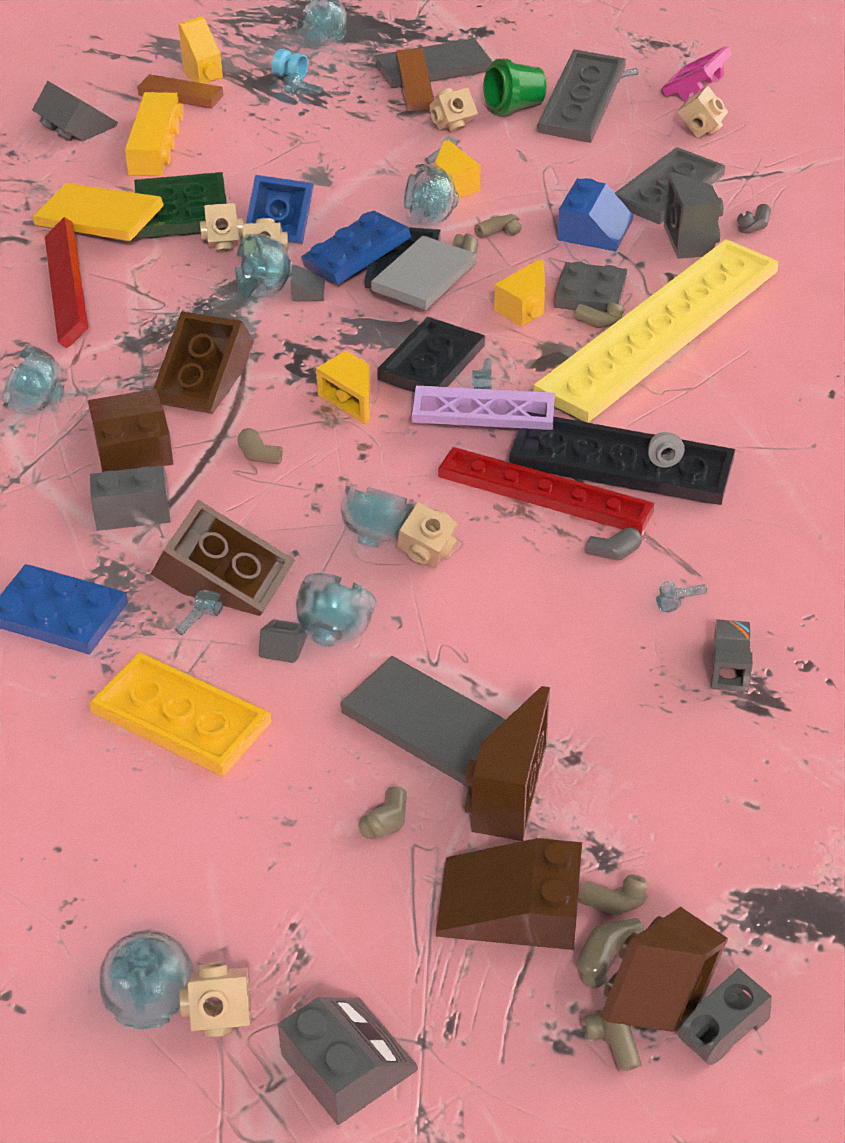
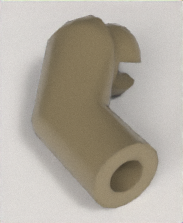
M508 214L477 223L475 225V233L478 238L482 239L506 229V233L509 236H514L521 231L522 226L518 222L519 218L516 215Z
M469 233L455 235L453 243L455 247L476 253L477 255L478 241L473 235Z
M610 302L607 305V311H599L579 304L575 310L574 317L595 327L611 326L622 318L625 308L621 304Z
M246 428L239 433L238 445L248 460L275 464L281 463L283 448L281 446L264 445L259 433L251 428Z
M401 787L388 788L385 793L384 806L370 811L369 815H365L360 819L359 830L361 834L367 839H373L376 836L382 838L399 831L405 822L407 792Z
M634 874L628 875L623 881V886L614 890L586 881L581 890L579 903L611 915H620L641 907L648 897L645 893L648 883L645 878Z
M596 1010L595 1015L590 1014L583 1017L582 1029L585 1038L591 1042L602 1038L604 1042L610 1044L619 1072L629 1071L642 1065L629 1025L605 1021L600 1017L602 1010Z

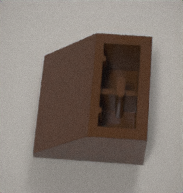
M681 906L664 918L661 916L656 917L647 929L639 934L636 932L632 933L621 946L619 957L622 959L619 970L611 977L604 989V995L607 997L600 1017L610 1023L670 1032L675 1031L700 1006L699 1004L704 998L728 938Z

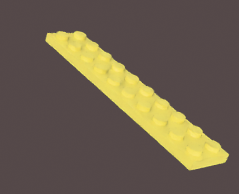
M725 239L535 383L533 392L555 393V407L589 423L777 273L779 261Z

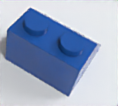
M577 178L559 208L558 241L616 252L633 221V214L606 183L596 182L591 178Z

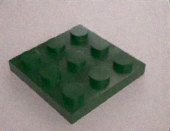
M223 172L134 180L135 193L159 196L164 205L138 233L139 238H158L160 236L176 234L185 236L201 232L200 221H206L204 205L227 204Z

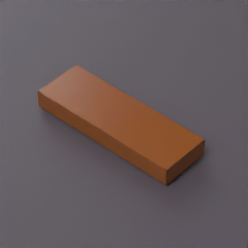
M423 48L396 50V60L407 111L430 110L429 105L434 101Z
M151 74L137 86L138 95L143 96L144 92L177 93L178 103L211 109L223 97V87Z

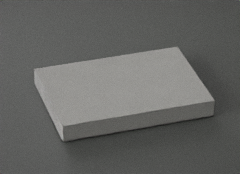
M422 236L371 281L372 291L427 310L476 264V253Z

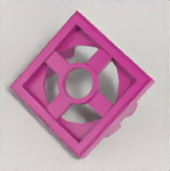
M728 46L722 47L686 64L663 86L662 91L665 96L668 97L678 92L680 97L686 101L693 94L703 89L701 81L706 80L708 83H712L715 80L714 75L718 80L721 79L724 74L723 63L732 55Z

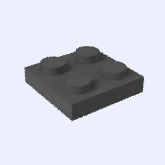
M565 262L555 295L554 308L576 310L579 304H583L599 311H607V305L610 302L621 304L627 279V269L617 268L613 265L598 266L583 262Z

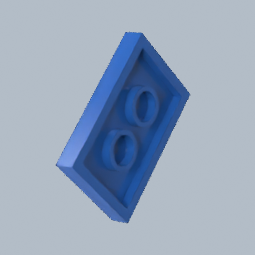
M373 210L362 214L359 220L348 227L337 230L335 235L326 241L315 244L309 252L301 256L304 267L339 285L411 238L408 226Z
M25 564L0 594V629L90 655L127 605L126 592Z

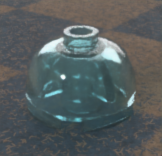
M311 0L303 10L307 14L304 20H298L296 30L298 35L306 42L315 46H328L335 41L339 42L346 33L345 27L347 24V13L343 4L339 0Z
M427 164L416 165L415 168L419 170L416 175L410 174L405 188L404 208L410 209L412 216H406L407 220L412 225L421 226L443 223L451 215L453 209L457 207L459 201V194L456 191L454 181L442 168Z
M247 234L241 240L237 251V256L242 257L241 267H235L237 285L243 296L249 294L248 297L262 298L271 297L279 293L291 276L293 265L283 244L275 238L263 234Z
M26 345L19 357L25 359L24 362L20 363L18 367L13 366L2 397V401L5 403L2 406L23 415H36L45 411L51 402L59 403L64 393L65 385L60 383L62 373L55 358L36 346Z
M346 483L341 504V515L348 530L359 535L357 542L372 547H379L380 541L392 542L397 540L399 530L417 503L414 501L406 503L407 498L371 487H367V491L363 492L356 490L357 484Z
M324 573L308 574L298 590L296 614L298 621L305 631L312 635L311 639L317 644L331 647L334 646V643H347L361 636L367 630L374 614L377 600L373 594L355 582L352 589L340 585L342 577Z
M147 929L134 931L121 937L108 950L100 966V994L105 1008H108L115 1015L116 1021L124 1026L137 1029L161 1027L170 1022L169 1016L177 1013L180 1009V988L188 987L187 982L190 973L194 972L193 963L183 945L164 932Z

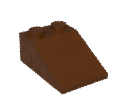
M181 311L153 388L156 389L161 404L213 414L244 370L254 340L244 323L240 320Z
M156 389L88 400L102 472L174 465L170 434Z
M197 500L163 550L151 575L183 595L261 616L295 560L202 501Z
M541 686L481 743L477 760H469L465 785L472 787H469L467 793L465 813L472 814V832L523 841L547 746L550 687Z
M534 838L446 857L436 937L574 950L582 842Z

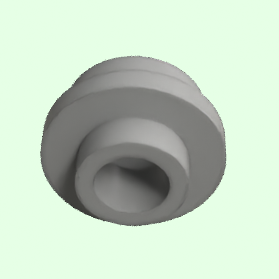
M660 432L651 439L648 446V456L656 466L671 467L682 459L685 450L684 444L678 435L670 432ZM672 448L669 453L661 455L664 449Z

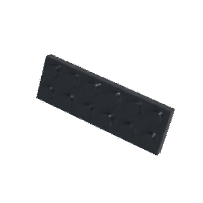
M527 412L530 416L546 417L543 414ZM553 416V430L520 428L509 454V462L563 477L578 478L633 490L722 505L734 461L735 449L681 439L685 448L682 459L671 467H659L653 464L648 456V446L655 434ZM672 448L664 449L661 455L669 453Z

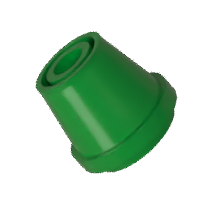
M507 58L495 59L484 76L483 91L485 101L491 111L497 116H509L516 110L540 105L544 101L547 91L545 74L540 67L513 63Z

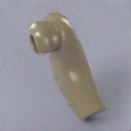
M638 918L606 923L596 927L590 933L577 961V968L581 972V981L586 986L597 988L606 982V973L609 971L614 956L619 953L625 940L634 932L639 934L644 931L642 922Z

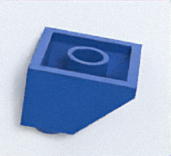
M255 175L246 224L256 223V220L261 218L274 219L275 223L281 224L282 232H288V242L303 244L314 184Z

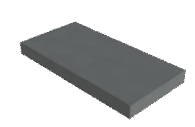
M475 38L413 48H423L430 82L483 73L487 71L492 63V60ZM396 52L375 55V64L390 87H402Z
M573 49L537 125L538 133L591 143L626 67V58Z
M676 147L616 191L615 194L632 214L661 224L664 222L669 172H676L711 185L724 175L725 165Z
M391 656L341 702V713L465 785L469 760H477L481 743L506 720L394 656Z

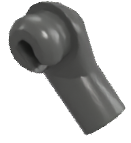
M767 204L758 205L755 216L750 211H746L744 216L742 213L739 214L737 217L739 229L742 232L751 233L766 228L771 214L770 206Z
M626 528L610 539L590 536L587 554L622 560L640 547L642 543L641 534L634 528Z

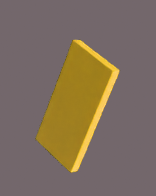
M65 183L32 218L36 226L54 228L63 217H66L73 222L74 232L131 241L164 205L159 196Z
M141 652L89 702L91 713L222 777L271 723L270 712Z

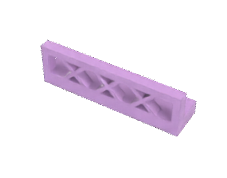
M416 386L412 422L553 430L555 393ZM527 412L543 414L546 417L530 416Z

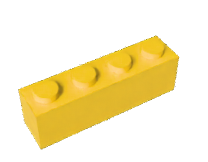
M144 92L125 148L128 175L163 176L166 165H170V150L175 149V135H179V121H183L184 117L183 104L178 103L177 93Z

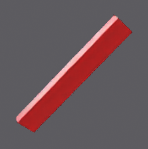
M63 217L45 236L57 340L59 344L68 348L88 329L73 222Z
M456 447L451 448L438 468L439 478L618 529L634 528L641 535L654 513L653 502Z

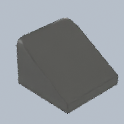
M292 265V301H324L325 278L300 266Z
M273 619L260 631L259 656L261 658L290 663L296 662L309 633V626L307 624Z

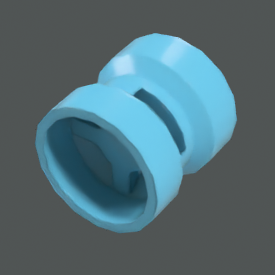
M278 49L272 59L273 74L279 77L289 76L291 80L302 81L308 70L307 56L301 53L291 54L289 50Z

